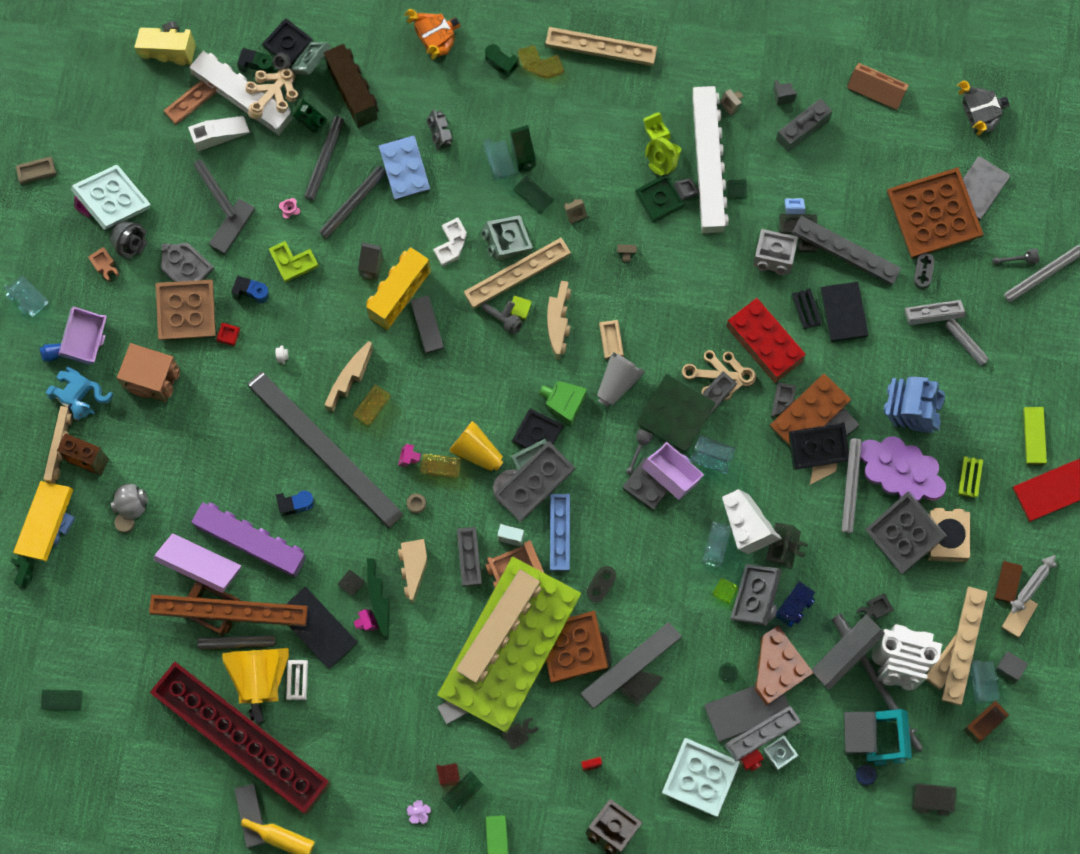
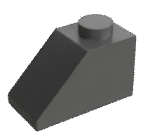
M362 242L358 266L359 275L362 278L378 280L384 260L381 246Z

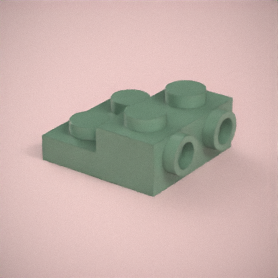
M520 215L487 221L482 228V238L487 240L489 245L488 254L495 261L509 259L515 254L530 252L533 249Z

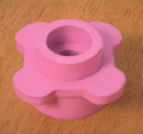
M294 198L287 199L279 204L285 219H289L292 215L300 214V209L297 208V201Z

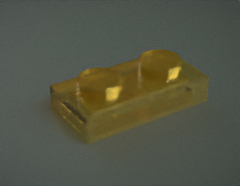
M375 384L356 409L353 417L369 427L391 398V394Z
M423 453L420 472L427 475L459 478L461 458Z

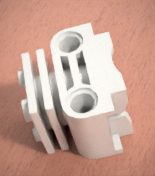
M895 624L891 631L884 629L885 634L872 649L873 661L881 666L878 672L880 675L877 680L883 681L885 685L892 686L895 684L902 686L905 690H915L927 679L925 673L939 661L942 644L933 642L934 634L915 632L905 626Z

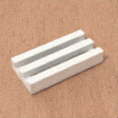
M288 660L286 700L307 701L308 660ZM293 665H296L295 695H291ZM300 665H303L302 695H299Z

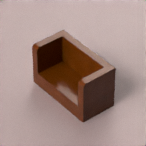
M995 700L964 731L976 744H979L1009 714Z

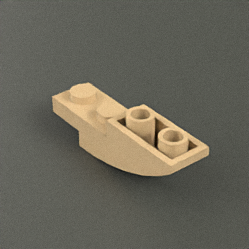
M561 281L557 298L550 297L548 303V335L553 354L557 360H560L561 354H565L567 344L564 343L565 336L569 337L571 328L568 325V319L565 318L567 313L565 302L570 299L571 295L569 282Z

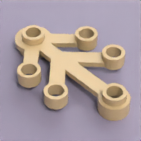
M281 69L278 73L274 74L257 71L255 75L256 82H276L274 84L256 85V83L249 81L245 86V91L248 94L266 92L258 102H253L249 106L248 115L253 119L262 117L263 107L273 96H275L277 104L276 110L280 113L287 111L288 103L283 100L280 89L282 86H285L287 92L286 99L288 101L295 102L298 96L297 91L292 86L295 74L289 69Z
M707 350L704 353V361L711 363L717 371L700 370L693 364H686L682 368L683 378L689 381L695 379V377L716 379L722 371L733 380H736L737 385L729 393L730 395L724 399L725 401L730 400L732 394L741 386H751L756 380L754 370L748 367L743 368L734 358V354L729 351L723 354L722 359L725 364H730L736 372H729L715 357V353L712 350ZM711 354L713 358L707 359L706 355ZM730 355L732 359L728 361L725 359V356ZM691 371L693 375L687 376L686 372ZM748 375L750 379L745 380L743 379V376ZM704 387L702 389L701 394H703L708 387Z

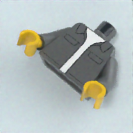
M965 80L957 84L961 88L958 91L959 95L965 93L961 103L973 132H977L978 136L982 133L992 132L1000 123L1003 114L1002 109L1009 107L1008 98L997 99L994 91L970 86Z

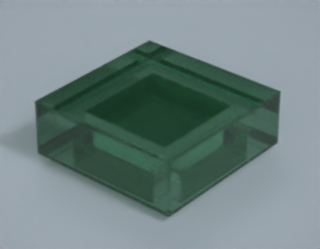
M746 179L728 180L729 200L748 198Z

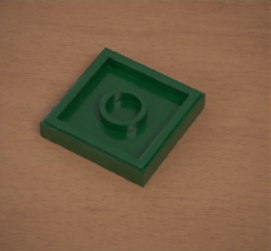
M668 174L635 190L652 223L686 206Z

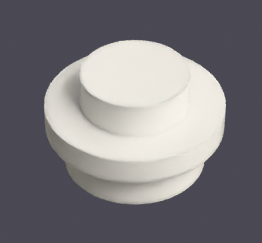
M283 345L280 348H276L277 363H282V365L286 364V360H289L288 349H284Z

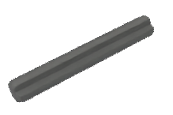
M202 160L195 162V169L229 220L237 216L236 211Z
M274 635L198 639V648L200 650L274 647L276 644Z

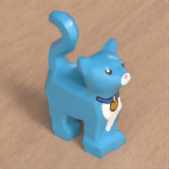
M68 366L66 371H60L56 377L58 381L68 383L65 389L62 390L50 385L45 392L50 400L56 398L64 407L72 410L73 418L78 421L89 414H95L87 403L81 402L90 389L94 390V397L99 403H108L113 398L112 392L102 396L101 386L98 383L86 379L78 371Z

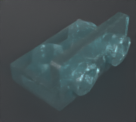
M23 275L9 287L7 285L4 286L6 297L11 302L16 301L19 304L17 307L25 315L28 313L33 317L49 302Z

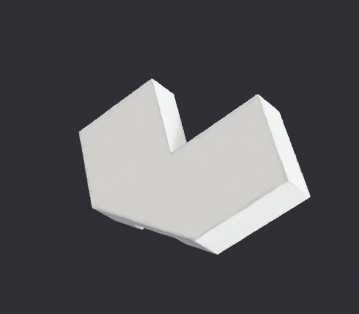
M459 218L442 225V229L449 242L433 249L442 267L458 260L467 233Z

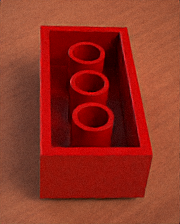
M758 298L728 319L726 326L774 383L778 382L804 361L805 352Z

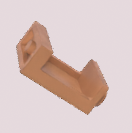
M531 540L512 551L494 558H487L488 564L485 566L489 575L493 574L495 582H493L494 588L497 586L512 556L544 573Z

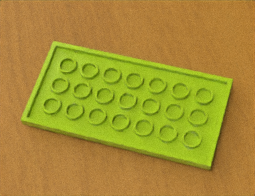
M512 556L437 695L507 733L582 593ZM521 569L540 581L541 585L539 587L542 589L536 598L532 597L529 602L531 607L525 615L522 613L518 619L521 622L515 632L511 631L508 635L510 640L505 648L501 647L497 653L499 657L495 664H490L486 671L489 673L483 682L479 681L477 684L459 673L456 669Z

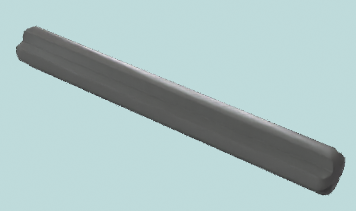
M335 116L304 195L307 200L313 201L315 199L344 123L342 117Z
M378 166L319 230L321 236L328 238L383 178L386 174L384 168Z

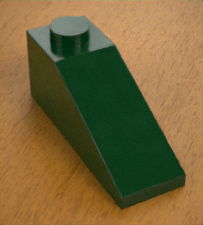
M528 125L510 130L511 153L518 171L531 170L536 166V158Z

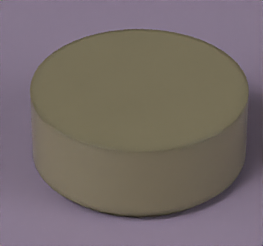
M412 494L407 499V507L414 514L422 513L426 508V500L421 494Z
M120 514L115 518V527L118 531L128 533L133 530L135 526L134 519H125Z

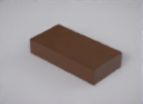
M1007 561L1002 562L994 597L995 600L1006 603L1015 601L1022 565Z

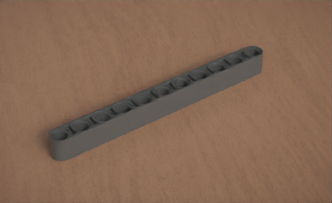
M262 371L247 383L249 388L389 529L404 516L398 507Z

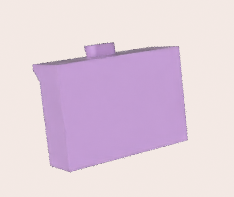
M73 306L69 313L58 355L92 365L95 362L99 345L103 346L105 335H102L107 316Z
M668 442L647 458L642 466L645 471L678 500L691 491L704 476L700 470L690 463V460L685 455H681Z

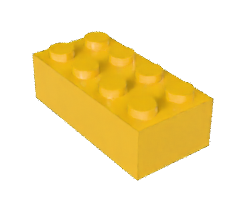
M411 247L408 251H404L401 254L400 262L397 266H393L390 269L388 278L379 284L377 293L374 296H370L366 302L369 319L387 331L431 272L429 259Z

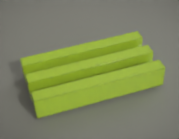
M963 457L958 495L978 497L983 465L982 459L976 460V458ZM967 463H970L967 491L965 492L963 488ZM977 464L974 493H971L974 466Z

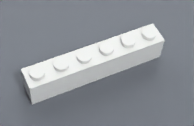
M202 51L190 66L193 76L204 81L212 89L217 87L216 92L247 114L250 104L258 102L264 95L263 92L246 93L247 79L240 73L238 75L234 73L233 69L226 63H220L218 58L212 53L207 54ZM272 97L263 107L262 117L256 120L279 136L292 120V115L289 108H287L285 113L278 112L276 110V100Z

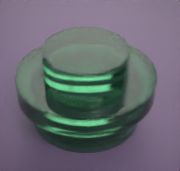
M725 663L719 668L718 674L723 682L731 683L737 679L738 669L732 663Z

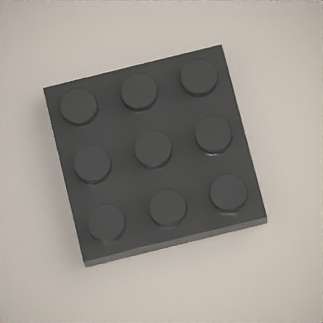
M910 491L905 493L865 529L901 574H905L947 537Z

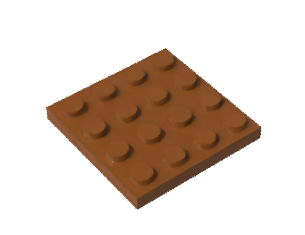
M958 167L887 189L890 203L911 259L919 257L924 253L929 254L972 241L984 235Z

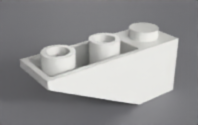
M244 116L209 120L188 127L197 152L250 133Z

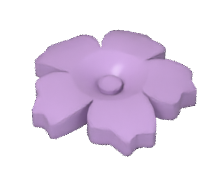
M417 800L413 803V806H408L406 809L408 815L411 816L409 821L412 824H418L419 820L422 824L426 823L429 818L426 814L431 812L430 807L426 804L423 805L422 800Z

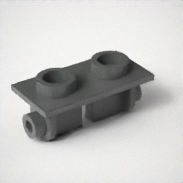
M433 109L427 117V125L431 129L432 141L438 151L442 145H445V147L452 146L453 139L449 129H442L448 127L445 114L442 111L436 112Z

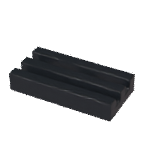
M811 289L792 293L803 330L821 325L822 322ZM805 295L808 296L816 322L813 321ZM798 297H801L809 324H806Z

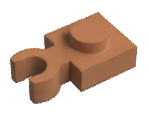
M104 247L88 256L99 274L104 271L103 275L106 281H111L108 277L110 273H115L117 277L119 276L116 268L111 267L115 263Z

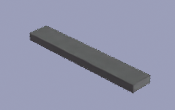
M668 622L581 692L580 696L594 710L679 641L682 636Z

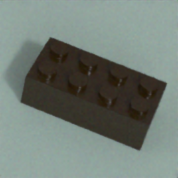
M343 43L325 51L324 57L327 68L357 128L378 120L377 112L379 110L374 95L370 94L369 85L366 79L362 78L361 69L358 64H355L351 49H346Z

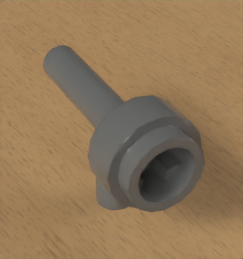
M509 300L502 313L487 303L482 306V310L504 323L503 329L509 334L515 335L522 328L523 322L519 317L514 314L509 317L515 306L514 302Z

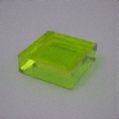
M721 577L712 596L730 604L739 586Z

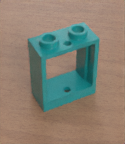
M897 709L876 712V723L897 721L900 753L876 755V752L868 753V762L874 763V766H884L889 761H893V764H903L905 760L912 759L908 711Z

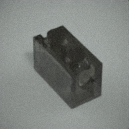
M919 783L913 785L912 810H917L918 814H929V811L937 812L938 816H949V813L955 812L956 787Z

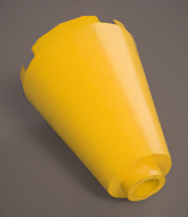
M473 421L449 450L453 454L489 471L493 469L497 471L503 464L501 453Z

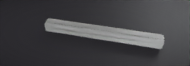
M1080 245L1075 246L1004 294L1005 299L1008 302H1012L1080 257Z
M856 438L850 440L842 532L852 533L854 528L862 441Z

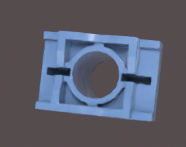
M908 377L907 382L904 379H900L898 382L896 378H892V382L888 385L887 389L889 398L888 402L884 405V413L894 427H898L899 423L901 427L905 428L907 424L913 431L934 433V431H939L940 414L936 413V410L941 411L945 400V393L940 390L938 382L930 381L928 378Z

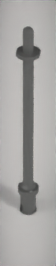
M842 613L831 619L840 632L839 636L841 639L852 629ZM864 655L859 661L890 710L899 709L882 681L877 680L878 675L866 655ZM909 726L910 742L917 752H921L923 747L914 734L918 730L917 728L911 729Z

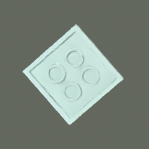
M118 165L72 185L71 191L104 230L148 210L151 205Z
M684 738L662 794L718 817L740 761L735 762L733 758Z

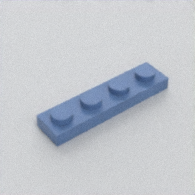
M551 494L550 571H570V494Z

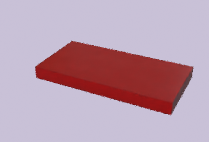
M1080 459L1013 486L1014 493L1029 522L1080 501Z

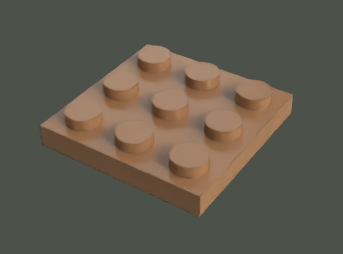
M213 280L156 283L159 340L216 337Z

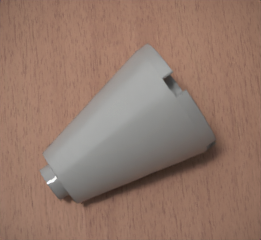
M613 352L597 394L599 397L598 401L607 407L609 404L613 406L643 376L645 371L637 368L634 363Z

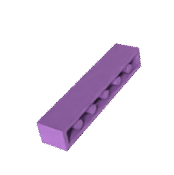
M202 502L191 521L194 527L296 578L306 560L303 549L295 545L292 548L286 545L287 542L282 538L276 537L274 539L269 536L270 533L262 528L257 530L252 527L253 524L246 520L241 522L235 519L236 516L228 511L225 513L219 511V507L209 502L207 505Z

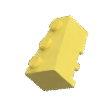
M140 28L135 50L137 55L144 59L156 58L161 62L172 61L178 65H191L196 44L191 30H185V33H176V29H170L169 32H161L160 28Z

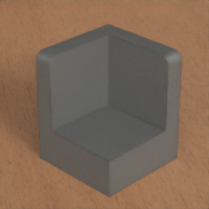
M779 80L774 81L773 92L776 105L795 102L797 94L796 90H793L792 83L780 85Z
M1007 651L996 667L995 672L1016 683L1028 664Z

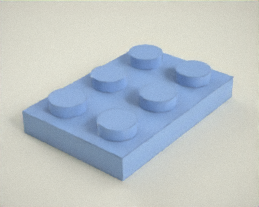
M415 136L379 145L394 200L430 190Z

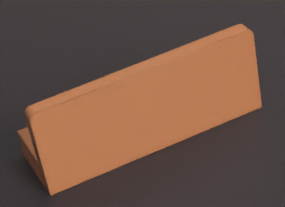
M860 63L855 67L847 88L894 109L899 108L903 96L909 87L908 84Z

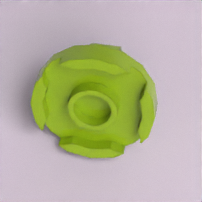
M656 138L647 144L645 158L648 157L650 162L648 166L654 173L658 175L669 174L677 167L681 148L678 145L671 143L665 138Z

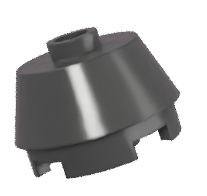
M120 222L113 228L110 242L121 257L132 259L131 256H134L136 253L140 255L147 245L145 234H147V231L139 223Z

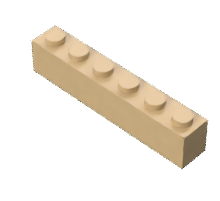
M521 569L518 571L456 670L477 684L479 681L483 682L489 673L486 671L490 664L494 665L499 657L497 654L501 647L505 648L510 640L508 635L511 631L515 632L521 622L518 619L522 613L525 615L530 609L531 604L529 602L532 597L536 598L542 589L539 587L541 585L540 581Z

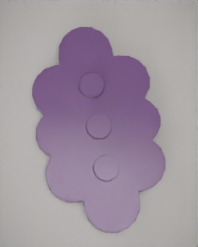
M898 437L885 438L882 443L875 440H866L862 443L860 460L866 464L865 477L870 483L875 485L881 484L885 493L889 495L898 494L901 498L910 491L918 501L923 497L930 501H936L944 496L946 484L942 478L937 476L939 471L937 460L931 456H923L917 446H905L904 442Z

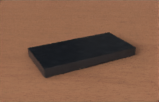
M306 586L286 603L287 605L308 606L306 627L288 626L329 670L358 644L355 638Z

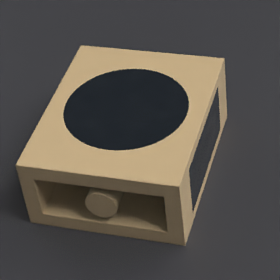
M934 508L933 511H930L929 515L947 537L928 553V560L967 562L970 559V512H965L964 509L945 511L944 508Z

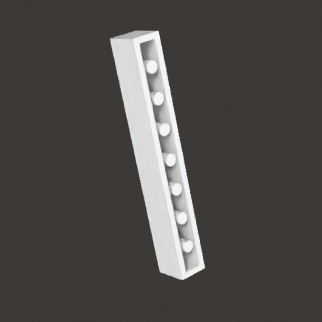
M715 86L693 87L692 100L702 233L724 232L725 226H728V214H724V208H727V197H723V191L726 190V181L722 179V173L725 172L724 162H721L720 156H723V144L719 145V138H722V128L718 127V121H721V112L717 110V104L720 102L719 93H716Z

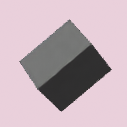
M844 712L845 756L877 752L876 712Z

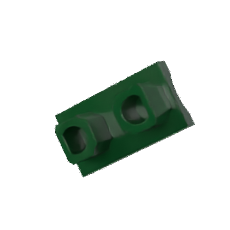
M304 99L298 100L297 107L291 113L299 123L304 124L313 133H317L319 128H322L327 121V118Z

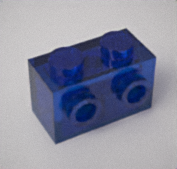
M799 581L775 617L790 628H792L794 623L798 625L804 617V614H802L803 610L806 607L809 609L816 600L813 598L815 592Z

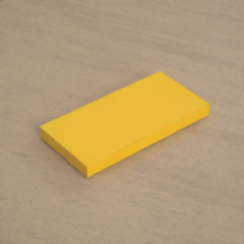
M40 481L13 553L47 562L74 489Z

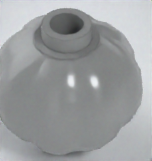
M124 484L114 493V501L111 502V507L114 513L118 512L125 519H136L144 513L146 509L145 504L149 501L144 489H139L135 484Z

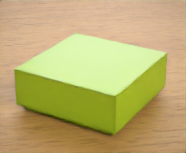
M514 296L512 302L515 303V306L510 315L514 314L520 319L526 320L532 301Z

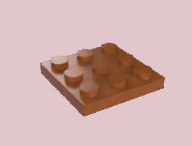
M595 611L572 616L567 620L546 660L551 683L609 669Z

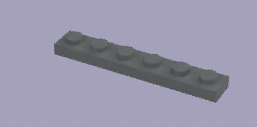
M800 216L791 233L891 286L901 270L897 265L803 216Z

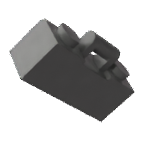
M819 99L779 130L776 140L787 152H790L827 123L831 118L832 110L822 99Z

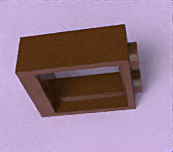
M66 433L57 449V452L67 463L99 476L102 475L109 460L100 447Z
M198 581L195 582L188 597L201 598L206 590L224 600L240 601L226 592L222 593ZM186 618L222 637L225 633H229L233 625L231 621H223L220 628H217L202 619Z

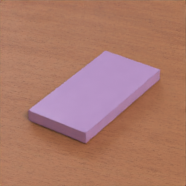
M173 533L154 555L153 559L222 593L241 569V565Z

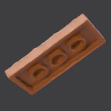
M823 373L770 424V428L790 446L788 431L827 425L851 402V398Z

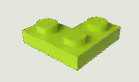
M286 241L269 248V252L285 283L319 267L311 249L293 257Z

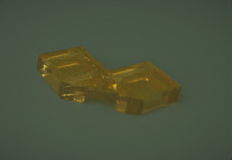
M535 44L517 50L523 69L546 79L564 74V69L558 55L540 60Z

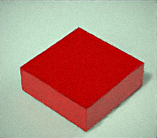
M222 323L216 341L235 347L241 330L240 327Z
M601 757L582 761V770L588 771L600 768L602 766Z

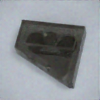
M640 671L619 688L618 691L639 707L661 682L663 677Z

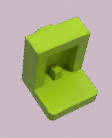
M660 112L643 119L645 131L651 141L656 138H665L667 140L671 138L669 130L662 121Z

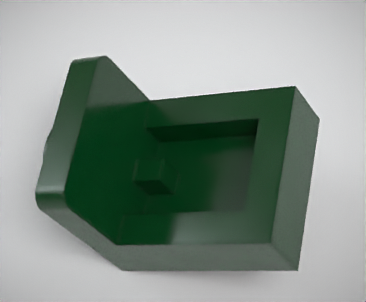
M11 558L10 562L20 567L14 584L26 589L27 584L29 585L32 581V570L34 567L25 558Z

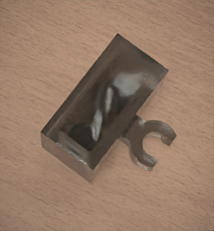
M775 523L774 530L782 539L769 545L766 560L774 566L792 569L795 555L805 557L803 552H799L800 547H807L808 544L804 541H799L801 531L796 527Z

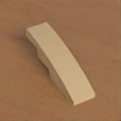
M368 341L342 370L326 400L325 408L327 411L334 412L340 395L348 396L353 380L361 382L373 351L372 342Z

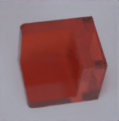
M457 763L444 766L436 765L441 787L461 783Z

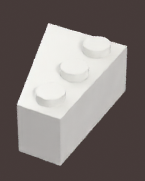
M738 489L722 497L738 550L750 554L782 539L772 528L771 523L764 517L762 511L749 494Z

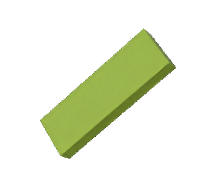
M1024 407L1026 464H1046L1044 407Z

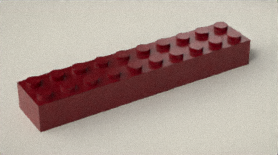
M173 662L150 691L155 698L306 816L330 787L331 783L177 662Z

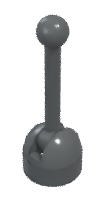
M1029 249L1024 256L1000 259L995 257L992 262L997 265L1000 262L1025 259L1029 264L1039 263L1038 249Z
M639 429L636 439L639 445L630 467L626 469L628 475H632L634 472L633 467L642 445L648 444L652 439L653 435L647 431Z

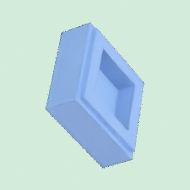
M785 199L786 214H805L804 199Z

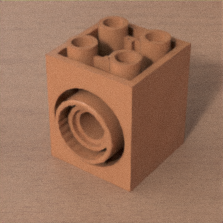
M130 343L117 379L123 389L137 396L166 402L168 397L172 396L174 389L172 386L174 380L179 378L180 369L173 356Z

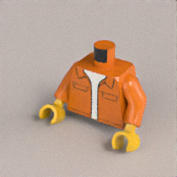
M408 9L404 16H409L406 20L408 24H411L413 21L415 22V32L425 46L426 54L429 53L432 60L436 56L447 55L454 45L455 36L453 31L461 27L458 19L455 17L446 21L443 14L416 13L415 10Z

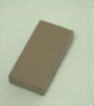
M52 156L16 165L21 185L57 175Z

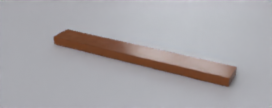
M152 594L149 615L304 627L307 624L308 606Z

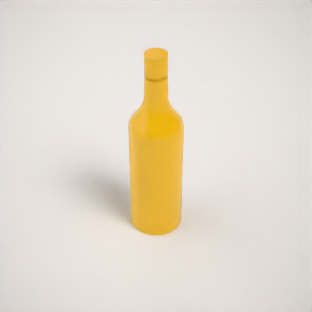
M245 818L241 822V826L258 833L265 843L291 854H311L315 841L275 824L260 825Z

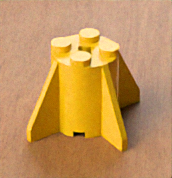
M289 648L222 653L223 663L239 693V704L279 701L278 687L289 658Z

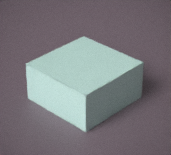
M500 524L497 535L498 541L521 547L524 539V530Z
M784 735L763 749V752L777 771L798 757V754Z

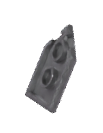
M189 243L162 244L161 269L174 282L205 280L213 272L214 266Z

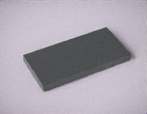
M548 441L494 496L521 523L576 468Z
M866 614L814 666L812 672L830 690L883 637L885 632Z
M754 685L705 704L704 708L719 743L750 730L787 708L789 704L785 694H783L766 706L755 691Z

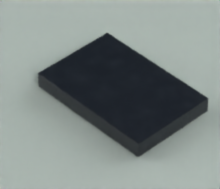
M859 282L821 287L830 342L868 337Z
M843 422L788 431L794 470L845 462L849 459L846 428Z

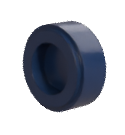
M863 765L856 771V780L861 785H871L876 779V771L869 765Z

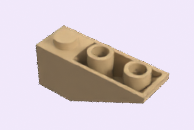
M424 539L401 543L402 549H398L400 561L404 560L405 567L401 568L403 580L407 579L408 587H404L406 599L410 598L411 603L415 602L428 564Z

